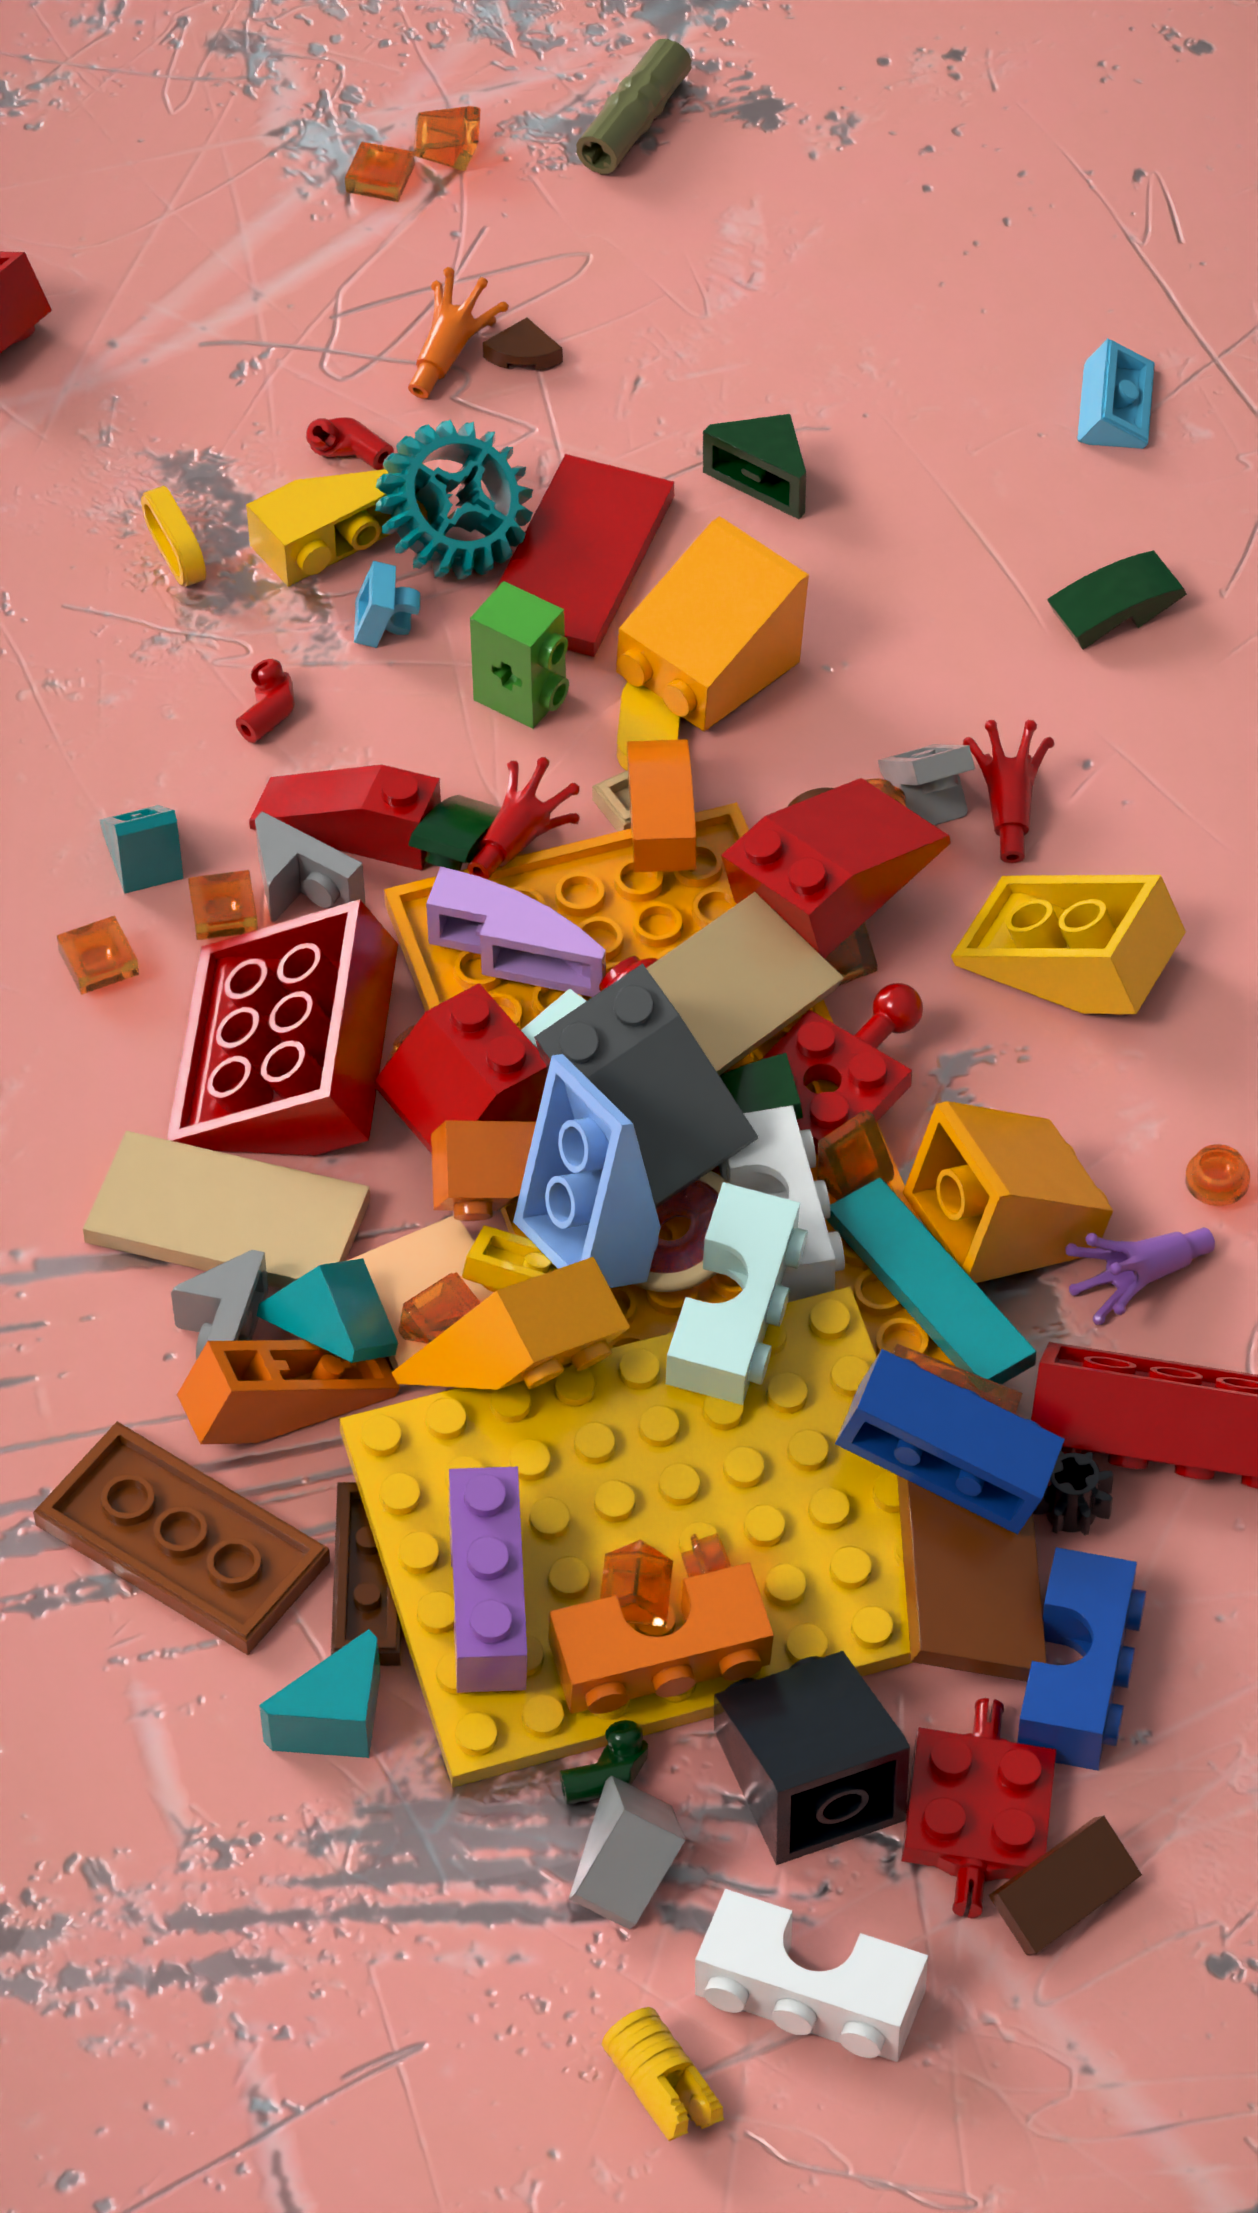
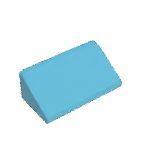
M1108 338L1086 360L1083 370L1077 436L1079 442L1089 445L1144 449L1148 445L1155 366L1153 361Z

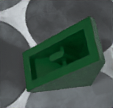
M790 414L710 424L703 431V473L797 519L803 516L806 501V469Z

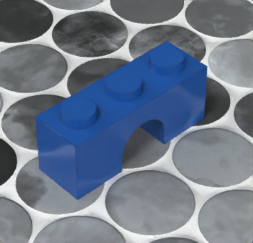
M1056 1547L1043 1608L1045 1642L1061 1644L1074 1649L1083 1658L1067 1665L1031 1662L1019 1720L1017 1743L1056 1749L1055 1763L1099 1771L1104 1744L1117 1747L1124 1705L1114 1704L1112 1701L1115 1686L1127 1689L1129 1687L1135 1648L1123 1645L1127 1629L1140 1631L1146 1599V1591L1134 1589L1137 1562Z

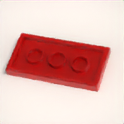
M565 454L525 531L526 534L523 542L517 546L496 589L505 581L564 609L565 637L568 639L567 650L595 657L675 496L674 481Z

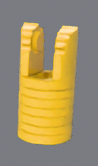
M645 2007L629 2013L616 2022L605 2034L601 2043L603 2049L613 2060L616 2068L622 2073L630 2088L634 2090L637 2098L668 2141L688 2133V2121L690 2120L687 2116L688 2114L691 2116V2121L696 2123V2127L700 2126L701 2129L725 2120L723 2117V2106L690 2058L684 2053L682 2047L672 2036L671 2031L662 2022L654 2008Z

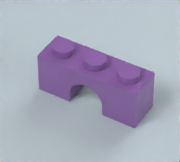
M518 1466L449 1469V1526L451 1567H453L457 1693L526 1690L527 1637Z

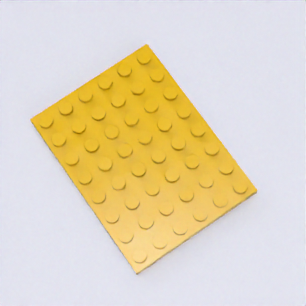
M851 1286L787 1302L780 1327L768 1324L763 1340L764 1344L772 1346L763 1383L760 1385L750 1382L743 1405L665 1384L667 1353L674 1332L610 1348L612 1351L610 1356L581 1371H576L573 1363L564 1365L563 1373L547 1383L532 1389H528L524 1380L499 1390L454 1388L339 1418L340 1433L452 1788L605 1747L608 1745L605 1732L611 1724L618 1721L630 1720L637 1723L642 1728L643 1736L714 1717V1694L725 1691L731 1684L739 1681H729L719 1677L696 1683L693 1688L677 1696L659 1697L654 1693L630 1699L624 1706L612 1712L594 1714L586 1710L570 1714L548 1642L549 1612L617 1595L622 1614L626 1622L634 1630L647 1636H666L680 1629L685 1623L681 1611L684 1578L750 1562L774 1638L770 1665L763 1666L759 1672L748 1678L760 1679L787 1670L801 1659L811 1656L823 1658L840 1651H844L861 1676L913 1663L911 1662L897 1475L835 1444L858 1386L877 1357ZM518 1466L527 1637L526 1690L457 1693L453 1567H451L449 1526V1469Z

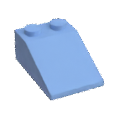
M563 1054L552 1055L513 1223L558 1269L594 1256L610 1288L647 1282L654 1252L658 1246L661 1226L634 1125Z

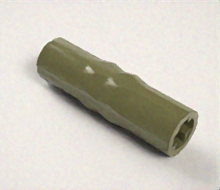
M669 39L655 41L632 72L619 83L617 90L607 98L601 112L576 144V153L580 161L591 171L600 174L613 172L637 140L650 129L653 120L663 112L666 102L692 68L690 55L682 45Z

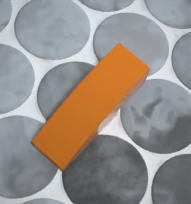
M688 739L627 741L634 872L696 870V827Z

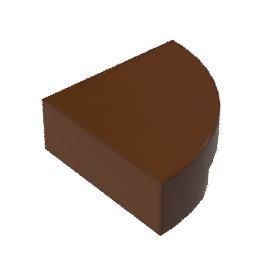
M527 317L483 342V357L499 367L509 368V363L515 365H535V370H544L563 362L562 347Z

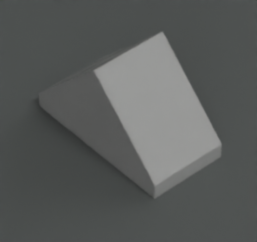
M614 1776L609 1777L603 1787L569 1900L629 1930L634 1927L685 1842V1837L673 1807Z

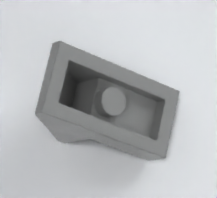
M932 744L878 760L880 772L895 800L931 824H941L964 817L967 814L968 809L959 774L975 769L969 745Z
M261 812L255 818L259 864L270 921H276L300 893L306 895L313 903L323 908H332L359 899L365 904L362 862L264 812Z
M250 1250L173 1288L171 1297L175 1325L180 1329L200 1332L196 1346V1360L207 1341L252 1340L259 1317L256 1316L258 1305L266 1299L269 1291L265 1252Z

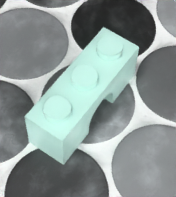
M725 1182L722 1183L704 1239L703 1269L732 1278L740 1285L742 1291L735 1298L723 1303H708L689 1297L685 1298L667 1353L665 1384L743 1405L750 1382L760 1385L763 1383L772 1350L771 1345L763 1343L768 1324L780 1327L790 1293L789 1287L781 1285L787 1266L795 1269L799 1268L807 1241L808 1230L798 1228L800 1202Z

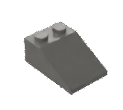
M643 963L534 1036L540 1057L548 1068L552 1055L563 1054L633 1123L655 1208L758 1139V1135L689 1028Z

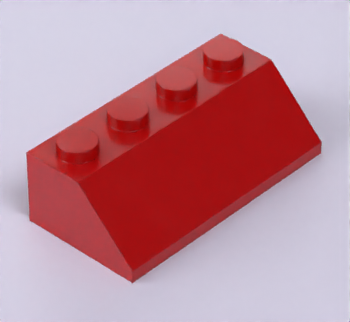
M1054 1342L1048 1343L1039 1362L1031 1420L1043 1429L1065 1439L1061 1448L1064 1454H1082V1450L1109 1454L1108 1462L1110 1464L1132 1469L1148 1468L1149 1460L1175 1464L1174 1473L1194 1479H1214L1215 1471L1242 1475L1241 1484L1258 1489L1257 1374Z

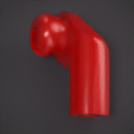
M343 417L329 420L318 418L312 421L306 430V439L311 449L316 454L326 458L357 456L375 470H381L384 468L383 462L385 458L394 453V448L389 443L353 418Z
M275 659L263 660L253 667L251 679L257 685L255 688L257 703L236 719L238 731L251 743L257 742L286 719L293 711L295 705L292 679L289 673L283 672L281 663Z

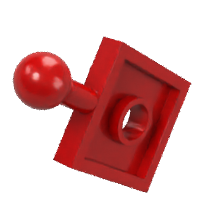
M893 983L883 987L873 1001V1016L855 1035L850 1034L809 1009L762 1058L765 1059L783 1053L787 1054L803 1113V1118L797 1119L799 1130L810 1129L816 1155L834 1166L843 1159L911 1087L912 1069L877 1049L891 1033H905L919 1023L923 1014V1003L918 992L911 986L903 983ZM827 1080L837 1085L838 1089L834 1092L828 1091L817 1094L810 1091L806 1086L813 1081Z

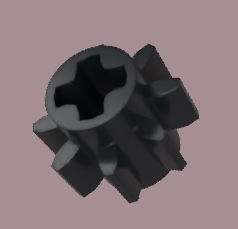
M1062 1451L1059 1453L1044 1496L1033 1512V1515L1046 1513L1048 1521L1053 1525L1052 1532L1056 1534L1064 1531L1072 1533L1081 1532L1083 1535H1088L1090 1525L1093 1523L1095 1516L1102 1519H1109L1111 1516L1113 1497L1109 1494L1112 1493L1113 1472L1105 1470L1099 1472L1097 1464L1092 1460L1093 1453L1087 1452L1085 1455L1080 1453L1064 1454Z

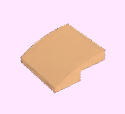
M454 1215L350 1259H364L398 1341L396 1355L387 1356L394 1370L494 1293L484 1288L482 1284L462 1278L466 1256L475 1241L462 1222L454 1219Z

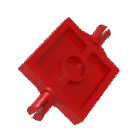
M982 1698L975 1702L973 1733L958 1734L918 1728L914 1746L901 1857L902 1862L937 1867L952 1876H956L952 1911L956 1915L963 1917L968 1893H970L968 1918H976L983 1913L982 1902L985 1881L1004 1878L1011 1879L1046 1853L1056 1749L1014 1743L1000 1738L1004 1705L999 1700L994 1699L989 1722H987L989 1698Z

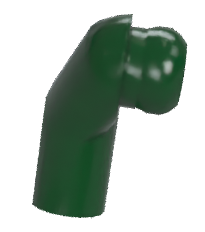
M622 1720L611 1724L605 1732L608 1745L604 1748L597 1763L559 1771L566 1805L600 1798L605 1781L611 1776L630 1785L633 1783L648 1756V1743L642 1740L643 1731L637 1723L630 1720Z

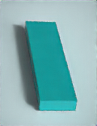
M881 1177L830 1205L831 1214L830 1218L827 1219L830 1225L839 1232L845 1242L982 1396L1036 1365L1037 1351Z

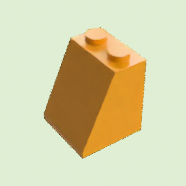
M721 516L711 521L619 627L616 672L633 686L639 687L644 685L663 698L666 706L672 713L683 717L703 732L800 663L809 574Z
M950 1101L936 1103L903 1190V1194L927 1230L975 1283L1083 1258L1068 1256L1065 1247L1069 1243H1073L1077 1247L1096 1248L1089 1246L1085 1237L1088 1233H1095L1097 1237L1103 1238L1113 1214V1209L1109 1205L1106 1195L1097 1188L1077 1159L1072 1146L1066 1143L1050 1119Z

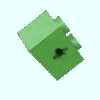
M503 581L470 617L473 699L534 729L549 710L555 711L561 706L568 693L569 680L566 678L565 662L568 639L565 637L564 609Z

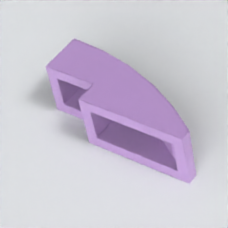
M440 866L426 903L429 944L481 954L482 975L565 992L571 989L577 994L594 997L601 992L599 985L606 975V951L580 927L552 908L515 889L480 876Z

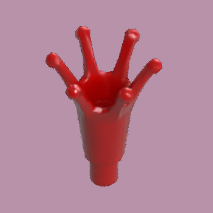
M988 720L985 723V729L989 733L993 758L989 753L984 755L971 737H966L963 740V745H969L988 786L994 831L996 835L1000 836V859L1006 863H1018L1025 859L1024 835L1028 833L1030 826L1033 784L1046 752L1055 745L1054 739L1051 737L1044 738L1033 758H1031L1029 748L1033 732L1037 729V724L1034 720H1027L1017 756L1009 758L1005 756L1002 749L997 722L995 720Z
M541 757L537 760V767L532 778L521 791H517L518 762L510 761L507 763L510 773L502 808L480 841V851L468 864L469 874L489 879L498 867L507 865L536 837L564 824H578L580 816L577 813H570L550 819V813L560 803L579 793L580 786L576 783H571L546 802L538 800L535 796L538 785L549 766V760L546 757Z

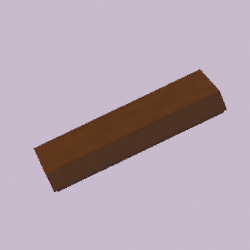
M337 1482L331 1655L370 1629L378 1638L380 1666H401L402 1626L356 1482Z

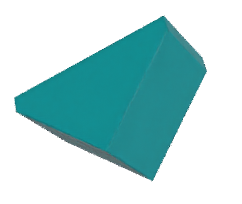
M156 805L99 820L124 894L184 879L175 810Z
M363 1258L319 1265L258 1305L257 1317L351 1363L396 1355L398 1341Z
M370 1629L259 1705L263 1742L272 1751L369 1758L381 1676L378 1638Z

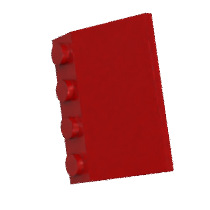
M360 899L201 946L167 1140L213 1151L312 1156L369 1141L377 1091L375 1079L380 1071L398 943Z

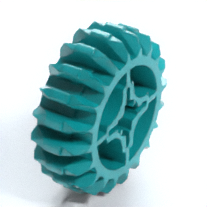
M451 419L442 421L436 427V431L428 424L421 426L415 432V439L411 436H405L396 445L398 453H391L385 458L383 467L388 473L383 474L377 479L376 488L387 496L382 497L376 503L375 511L390 514L392 517L382 526V533L393 534L397 532L401 537V540L395 546V553L402 554L409 548L416 553L413 559V569H421L430 560L433 562L435 578L444 577L451 568L457 580L466 579L472 574L473 569L479 575H484L494 568V561L502 564L512 556L510 546L517 547L523 542L526 533L520 526H525L531 520L533 512L521 504L527 502L532 497L533 489L517 484V481L526 474V467H510L507 460L513 454V447L507 446L499 452L492 447L495 442V431L487 432L480 439H477L474 422L465 423L458 433ZM432 460H451L463 464L458 472L449 473L439 467L433 471L423 463ZM481 480L486 485L491 500L484 494L481 487ZM461 483L456 494L460 501L455 505L461 507L457 508L447 517L453 505L449 501L453 494L448 493L452 492ZM416 499L424 505L427 511V521L422 515ZM452 527H460L470 533L476 529L486 537L473 541H461L445 535Z

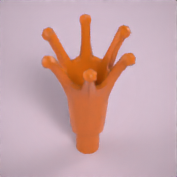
M446 267L443 270L445 276L444 293L441 282L437 280L432 282L431 289L434 290L435 299L432 326L416 362L418 369L408 385L409 391L416 397L428 398L437 380L445 377L467 341L488 325L493 326L496 323V317L494 316L498 313L508 311L509 305L506 302H500L476 319L473 318L471 312L482 290L487 286L488 281L486 278L480 277L471 294L462 305H452L455 272L453 268Z

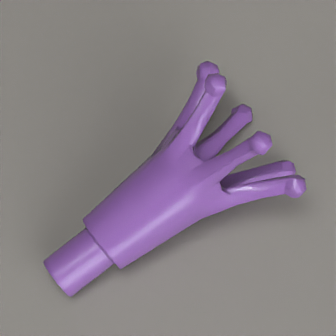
M1205 1227L1186 1234L1172 1232L1137 1242L1107 1240L1097 1237L1095 1233H1088L1085 1237L1087 1244L1096 1248L1077 1247L1075 1244L1069 1243L1065 1247L1066 1254L1074 1257L1106 1260V1270L1090 1279L1071 1284L1069 1292L1072 1296L1079 1295L1085 1290L1109 1283L1117 1287L1115 1293L1093 1316V1322L1096 1325H1102L1105 1322V1317L1112 1309L1117 1315L1124 1314L1126 1312L1125 1306L1148 1283L1189 1266L1193 1258L1213 1252L1215 1248L1214 1237L1210 1230Z

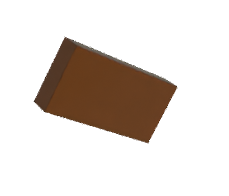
M1103 1815L1094 1817L988 1896L1025 1954L1031 1955L1037 1954L1142 1874Z

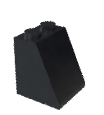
M844 1651L823 1658L818 1656L807 1657L799 1660L787 1670L760 1679H741L731 1684L725 1691L714 1694V1732L776 1865L906 1821L910 1746L901 1730Z

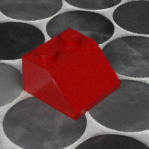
M478 983L424 1013L375 1079V1088L432 1154L431 1134L446 1120L536 1122L549 1068L540 1057L538 1049L484 987Z

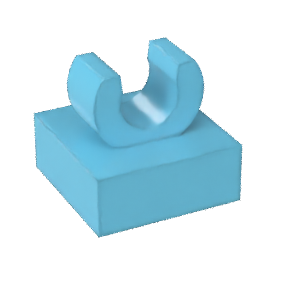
M377 561L372 562L355 600L354 643L377 648L385 629L396 635L409 634L411 630V614L418 615L420 611V592L410 587L395 588L396 566Z

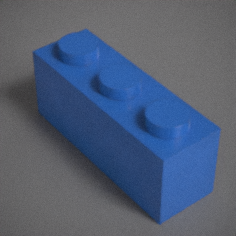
M881 1349L858 1386L835 1444L1018 1535L1044 1496L1065 1439L1043 1429L1032 1420L1021 1418L981 1398L971 1390L961 1388L920 1368L913 1361L900 1358Z

